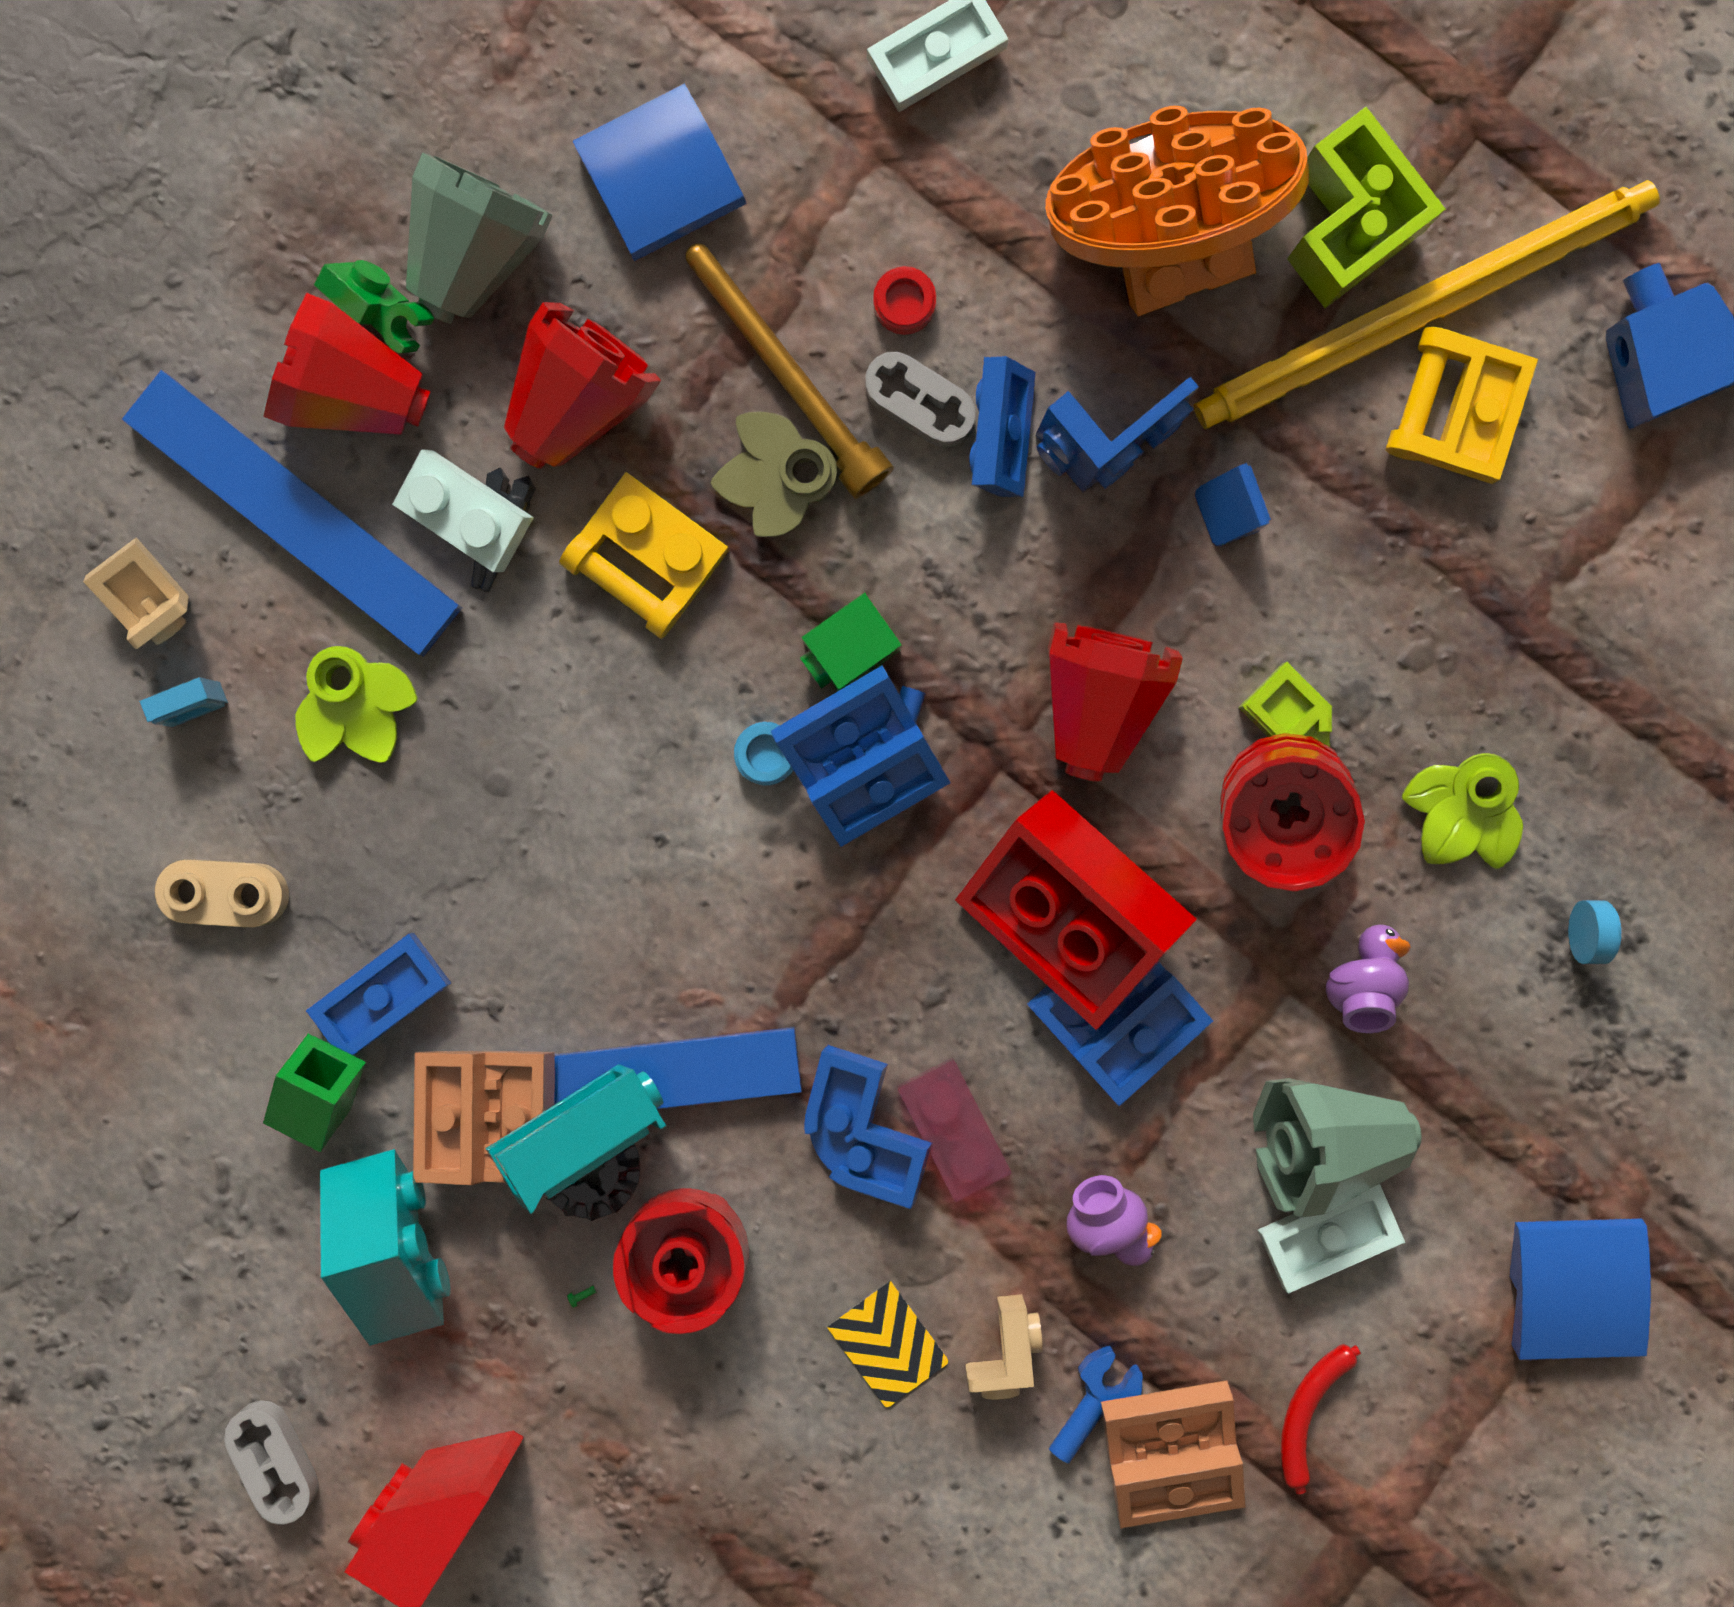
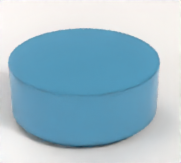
M759 722L747 727L738 737L734 747V760L739 772L746 779L758 785L770 786L778 784L787 779L794 771L777 746L771 730L780 726L776 723Z
M1581 900L1572 909L1568 925V937L1572 954L1579 963L1608 964L1619 951L1621 944L1620 918L1616 909L1608 901Z

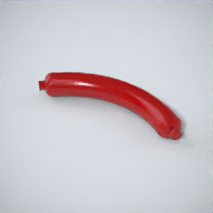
M1341 1344L1323 1356L1304 1376L1289 1403L1282 1429L1281 1460L1285 1482L1290 1488L1296 1490V1494L1305 1493V1486L1310 1481L1306 1447L1313 1414L1328 1389L1341 1376L1356 1366V1357L1361 1354L1356 1345L1350 1348L1346 1344Z

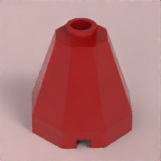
M306 293L286 336L284 345L288 346L283 362H277L263 417L289 427L400 435L403 434L407 423L419 427L431 391L420 387L423 374L332 302Z
M543 302L528 325L504 424L505 431L513 441L510 446L511 450L523 461L539 469H542L546 463L553 467L564 465L644 405L661 382L656 373H644L649 365L643 357L601 325L588 318L580 328L568 322L574 310L562 303Z
M1054 622L1048 645L1055 756L1056 759L1067 763L1065 769L1067 774L1085 780L1102 781L1104 773H1119L1176 685L1183 657L1179 651L1165 647L1161 659L1160 655L1150 653L1153 642L1090 626L1077 625L1075 636L1068 637L1067 625Z

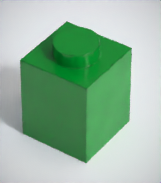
M863 593L802 636V641L809 651L801 656L800 660L821 689L832 683L835 689L839 691L901 651L902 644L866 593Z
M308 1033L275 1076L263 1124L321 1152L350 1112L366 1062Z

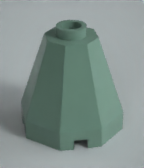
M422 152L412 176L406 289L419 297L418 302L425 305L431 311L434 318L451 324L455 314L471 318L543 239L553 215L515 193L511 195L499 188V185L440 157H432Z
M1291 1078L1266 1081L1253 1112L1254 1132L1266 1131L1267 1147L1256 1148L1257 1167L1276 1208L1284 1212L1294 1211L1293 1215L1301 1218L1327 1214L1410 1167L1421 1144L1419 1122L1415 1115L1408 1111L1404 1102Z

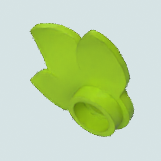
M333 646L320 651L312 659L307 670L306 679L310 693L302 701L295 714L296 730L303 751L311 761L318 762L327 757L344 742L349 749L364 758L380 763L387 762L395 749L398 738L397 723L393 712L409 708L418 701L412 682L396 666L390 663H368L359 652L351 648ZM339 667H346L351 675L349 685L343 690L335 689L331 682L333 672Z
M1482 753L1467 758L1459 767L1448 765L1427 767L1416 774L1402 793V799L1409 806L1427 813L1421 833V849L1423 858L1427 863H1453L1469 856L1476 850L1486 863L1495 869H1499L1510 861L1522 839L1523 821L1513 805L1519 791L1518 775L1512 765L1501 756ZM1484 777L1496 778L1498 786L1493 794L1485 797L1476 794L1475 787L1479 780Z

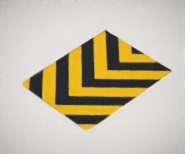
M891 1281L884 1284L827 1327L885 1407L893 1405L948 1364V1358Z

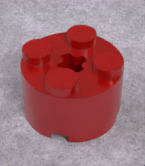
M680 1188L665 1191L654 1196L644 1203L633 1215L621 1235L614 1253L613 1277L621 1301L633 1314L635 1312L643 1320L652 1324L651 1327L665 1333L685 1334L709 1327L730 1308L742 1287L749 1258L747 1234L738 1215L729 1206L728 1202L717 1194H711L699 1189ZM675 1248H683L687 1256H695L690 1270H682L680 1261H669Z

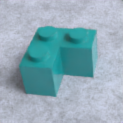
M395 1149L320 1170L321 1279L369 1346L444 1325L443 1298L450 1296L451 1293L450 1279L445 1263L441 1258L433 1259L428 1251L425 1233L419 1224L418 1210L426 1206L423 1183L415 1182L413 1171L409 1172Z

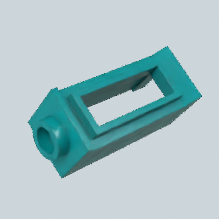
M618 1064L485 1149L518 1204L531 1214L535 1211L542 1195L550 1199L649 1134L648 1125L651 1124L660 1129L666 1126L656 1109L664 1104L659 1090L646 1072L642 1071L636 1074L633 1069Z

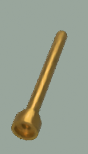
M700 243L689 246L685 254L688 265L838 456L839 460L836 466L842 472L839 480L854 499H858L877 487L894 470V466L879 447L871 448L866 441L860 443L857 441L709 249Z

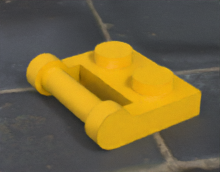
M1426 327L1423 330L1418 345V350L1423 354L1399 429L1391 430L1385 451L1398 458L1421 461L1493 484L1501 478L1538 359L1447 329ZM1447 359H1452L1464 363L1441 438L1437 440L1424 436L1423 433Z
M625 472L582 532L567 546L560 557L559 565L573 575L581 572L648 621L645 628L662 639L672 629L729 552V548L629 473ZM608 538L671 584L674 588L667 598L663 601L596 553L604 540Z

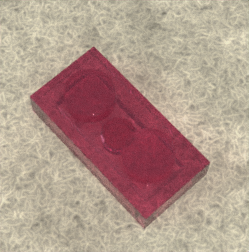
M953 1057L897 1085V1089L923 1140L932 1143L930 1154L955 1202L1012 1174Z

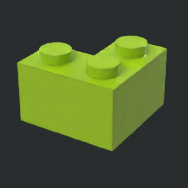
M1364 107L1317 143L1307 156L1309 167L1308 185L1331 213V216L1304 235L1287 260L1324 308H1327L1422 235L1446 210L1367 107Z

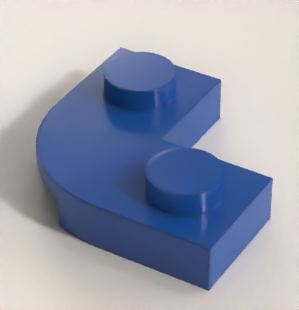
M827 1045L821 1052L806 1109L805 1134H810L817 1155L826 1167L832 1171L829 1178L849 1189L911 1209L917 1200L932 1143L872 1123L887 1070V1063Z

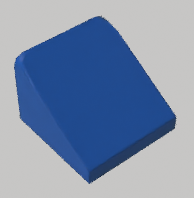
M1247 463L1229 470L1195 490L1196 501L1211 541L1215 546H1223L1258 533L1270 523L1271 518L1251 465L1248 466Z

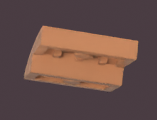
M416 1052L413 1175L415 1182L474 1185L481 1182L506 1183L485 1148L554 1105L555 1052Z
M1228 1381L1101 1402L1108 1459L1120 1528L1246 1507L1243 1463L1236 1444L1234 1400Z

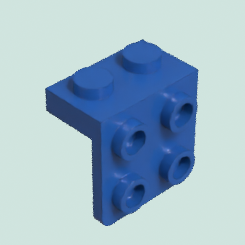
M1191 377L1188 378L1112 442L1072 394L1067 391L1048 407L1035 434L1041 442L1036 446L1037 451L1055 474L1061 476L1066 472L1083 493L1097 481L1106 489L1134 465L1133 462L1144 452L1140 445L1147 441L1155 449L1183 425L1182 421L1194 411L1188 401L1198 390L1199 386Z

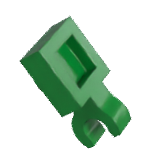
M357 260L355 262L324 264L314 283L316 288L360 325L371 324L382 335L385 343L397 353L417 352L420 347L419 343L408 334L407 320L415 327L431 325L434 321V316L425 305L419 302H409L406 297L390 284L389 275L383 269L368 261Z

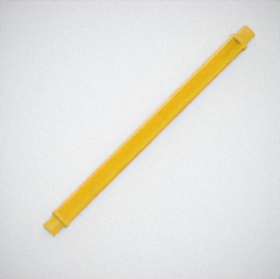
M1649 180L1630 189L1621 187L1287 352L1285 356L1273 362L1269 361L1214 388L1213 395L1194 404L1193 407L1197 419L1204 429L1224 420L1232 422L1285 396L1287 392L1299 386H1305L1424 327L1427 323L1439 317H1445L1564 258L1570 252L1579 248L1582 249L1637 222L1641 214L1657 207L1660 203L1658 190Z

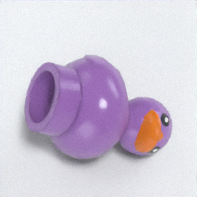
M1374 925L1367 928L1360 936L1358 944L1359 954L1362 959L1344 963L1330 972L1326 983L1328 1000L1338 1011L1343 1013V1023L1350 1030L1361 1033H1375L1389 1029L1396 1022L1395 1009L1400 1006L1408 994L1409 980L1407 974L1396 962L1409 953L1411 946L1409 942L1401 939L1399 933L1390 926Z
M1106 1175L1086 1179L1075 1189L1073 1194L1074 1204L1067 1216V1233L1077 1248L1085 1253H1090L1092 1256L1114 1253L1121 1262L1131 1266L1142 1265L1153 1256L1155 1245L1162 1237V1231L1156 1224L1148 1222L1147 1208L1137 1194L1123 1188L1117 1179Z

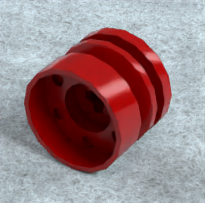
M1282 733L1261 738L1236 756L1225 773L1220 796L1222 828L1228 852L1246 875L1270 888L1299 891L1322 886L1346 870L1360 849L1365 819L1360 797L1351 773L1335 750L1310 736ZM1290 792L1298 793L1302 807L1291 806L1286 814L1279 813L1275 799L1286 800Z

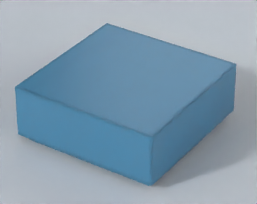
M201 677L139 701L147 722L168 727H174L225 707V703H228L220 682Z

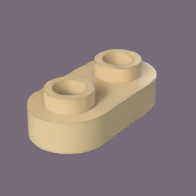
M197 859L180 860L167 866L159 875L155 885V898L163 914L179 923L258 927L276 921L284 913L289 901V889L282 874L266 864ZM184 880L190 881L195 888V896L189 903L183 902L178 894V888ZM247 884L254 885L259 893L258 902L252 908L246 906L241 898L242 890Z

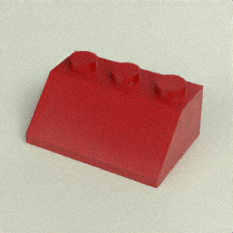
M1053 790L1013 822L955 899L961 907L1096 1030L1197 920Z
M512 1430L426 1450L413 1469L402 1463L389 1484H386L374 1504L369 1507L349 1538L348 1543L356 1547L358 1551L344 1573L398 1607H421L489 1500L524 1437Z

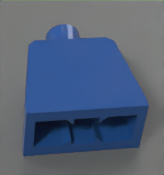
M1660 263L1648 266L1622 280L1636 312L1607 329L1605 338L1625 421L1629 430L1734 386V317L1714 286L1704 283L1674 296Z

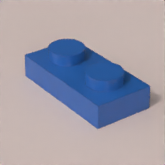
M1007 356L984 357L982 379L976 388V405L979 411L976 442H974L970 451L969 462L973 474V486L1000 497H1024L1036 372Z
M410 933L308 1008L306 1012L331 1045L355 1056L449 986L451 982L415 933Z

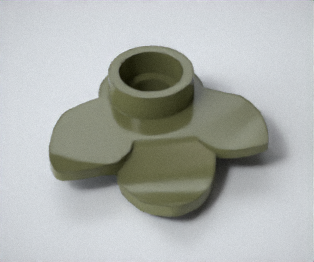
M768 412L741 414L736 417V427L746 452L738 454L715 474L711 480L712 488L731 504L743 508H754L752 517L753 530L756 537L785 535L801 523L810 503L822 500L833 489L837 478V466L834 456L823 444L810 439H801L795 426L786 417ZM803 462L812 463L818 469L817 477L810 483H801L794 477L795 468Z

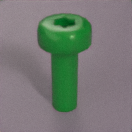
M593 1285L575 1295L571 1292L567 1295L571 1307L575 1308L578 1306L577 1302L597 1292Z

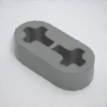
M886 352L877 356L871 362L865 375L866 395L869 402L878 411L927 442L941 448L955 447L963 443L970 436L976 419L975 406L971 397L963 389L912 357L900 352ZM897 369L902 370L906 373L904 385L918 396L913 400L902 392L895 391L890 398L885 397L881 394L883 382L878 376L881 372L891 376ZM927 400L940 409H945L950 402L956 404L959 407L957 418L963 425L960 428L949 425L944 432L937 430L934 427L936 415L924 407L923 403Z
M260 1400L249 1403L230 1420L225 1429L224 1442L227 1452L255 1509L261 1517L275 1524L284 1525L294 1522L306 1512L317 1496L319 1483L316 1472L284 1410L270 1401ZM251 1421L256 1427L264 1425L269 1427L271 1435L264 1441V1446L259 1439L249 1442L245 1438L244 1432L252 1425ZM280 1480L285 1485L295 1482L299 1487V1492L294 1496L292 1502L287 1496L277 1499L273 1494L272 1490Z

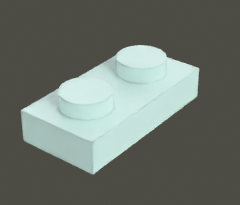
M949 0L867 49V60L898 112L1006 50L1009 39L986 0Z
M433 450L420 451L392 504L492 572L505 571L534 518Z
M1380 1184L1327 1214L1303 1218L1292 1214L1258 1229V1233L1282 1288L1287 1293H1291L1405 1243Z

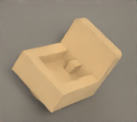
M137 538L133 539L85 575L83 582L128 630L126 640L135 649H138L150 639L156 645L165 642L186 623L182 615L187 611L189 596Z
M1022 1294L997 1297L1003 1360L965 1364L969 1392H981L983 1398L1001 1400L1018 1396L1020 1388L1034 1387L1031 1353L1043 1351L1041 1325L1038 1313L1027 1314Z

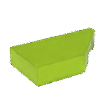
M1288 662L1282 663L1238 707L1267 737L1282 733L1310 736L1330 747L1332 706Z

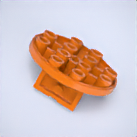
M1168 106L1155 111L1150 116V121L1128 129L1114 127L1097 132L1090 139L1091 147L1069 162L1058 174L1048 190L1045 209L1054 240L1061 248L1079 259L1105 266L1122 267L1129 304L1137 316L1185 299V296L1206 288L1212 290L1255 274L1256 267L1252 239L1283 220L1300 202L1309 183L1307 152L1302 139L1289 127L1273 120L1270 110L1266 108H1250L1241 112L1203 111L1188 113L1187 109L1182 106ZM1152 134L1137 143L1130 144L1129 142L1133 138Z

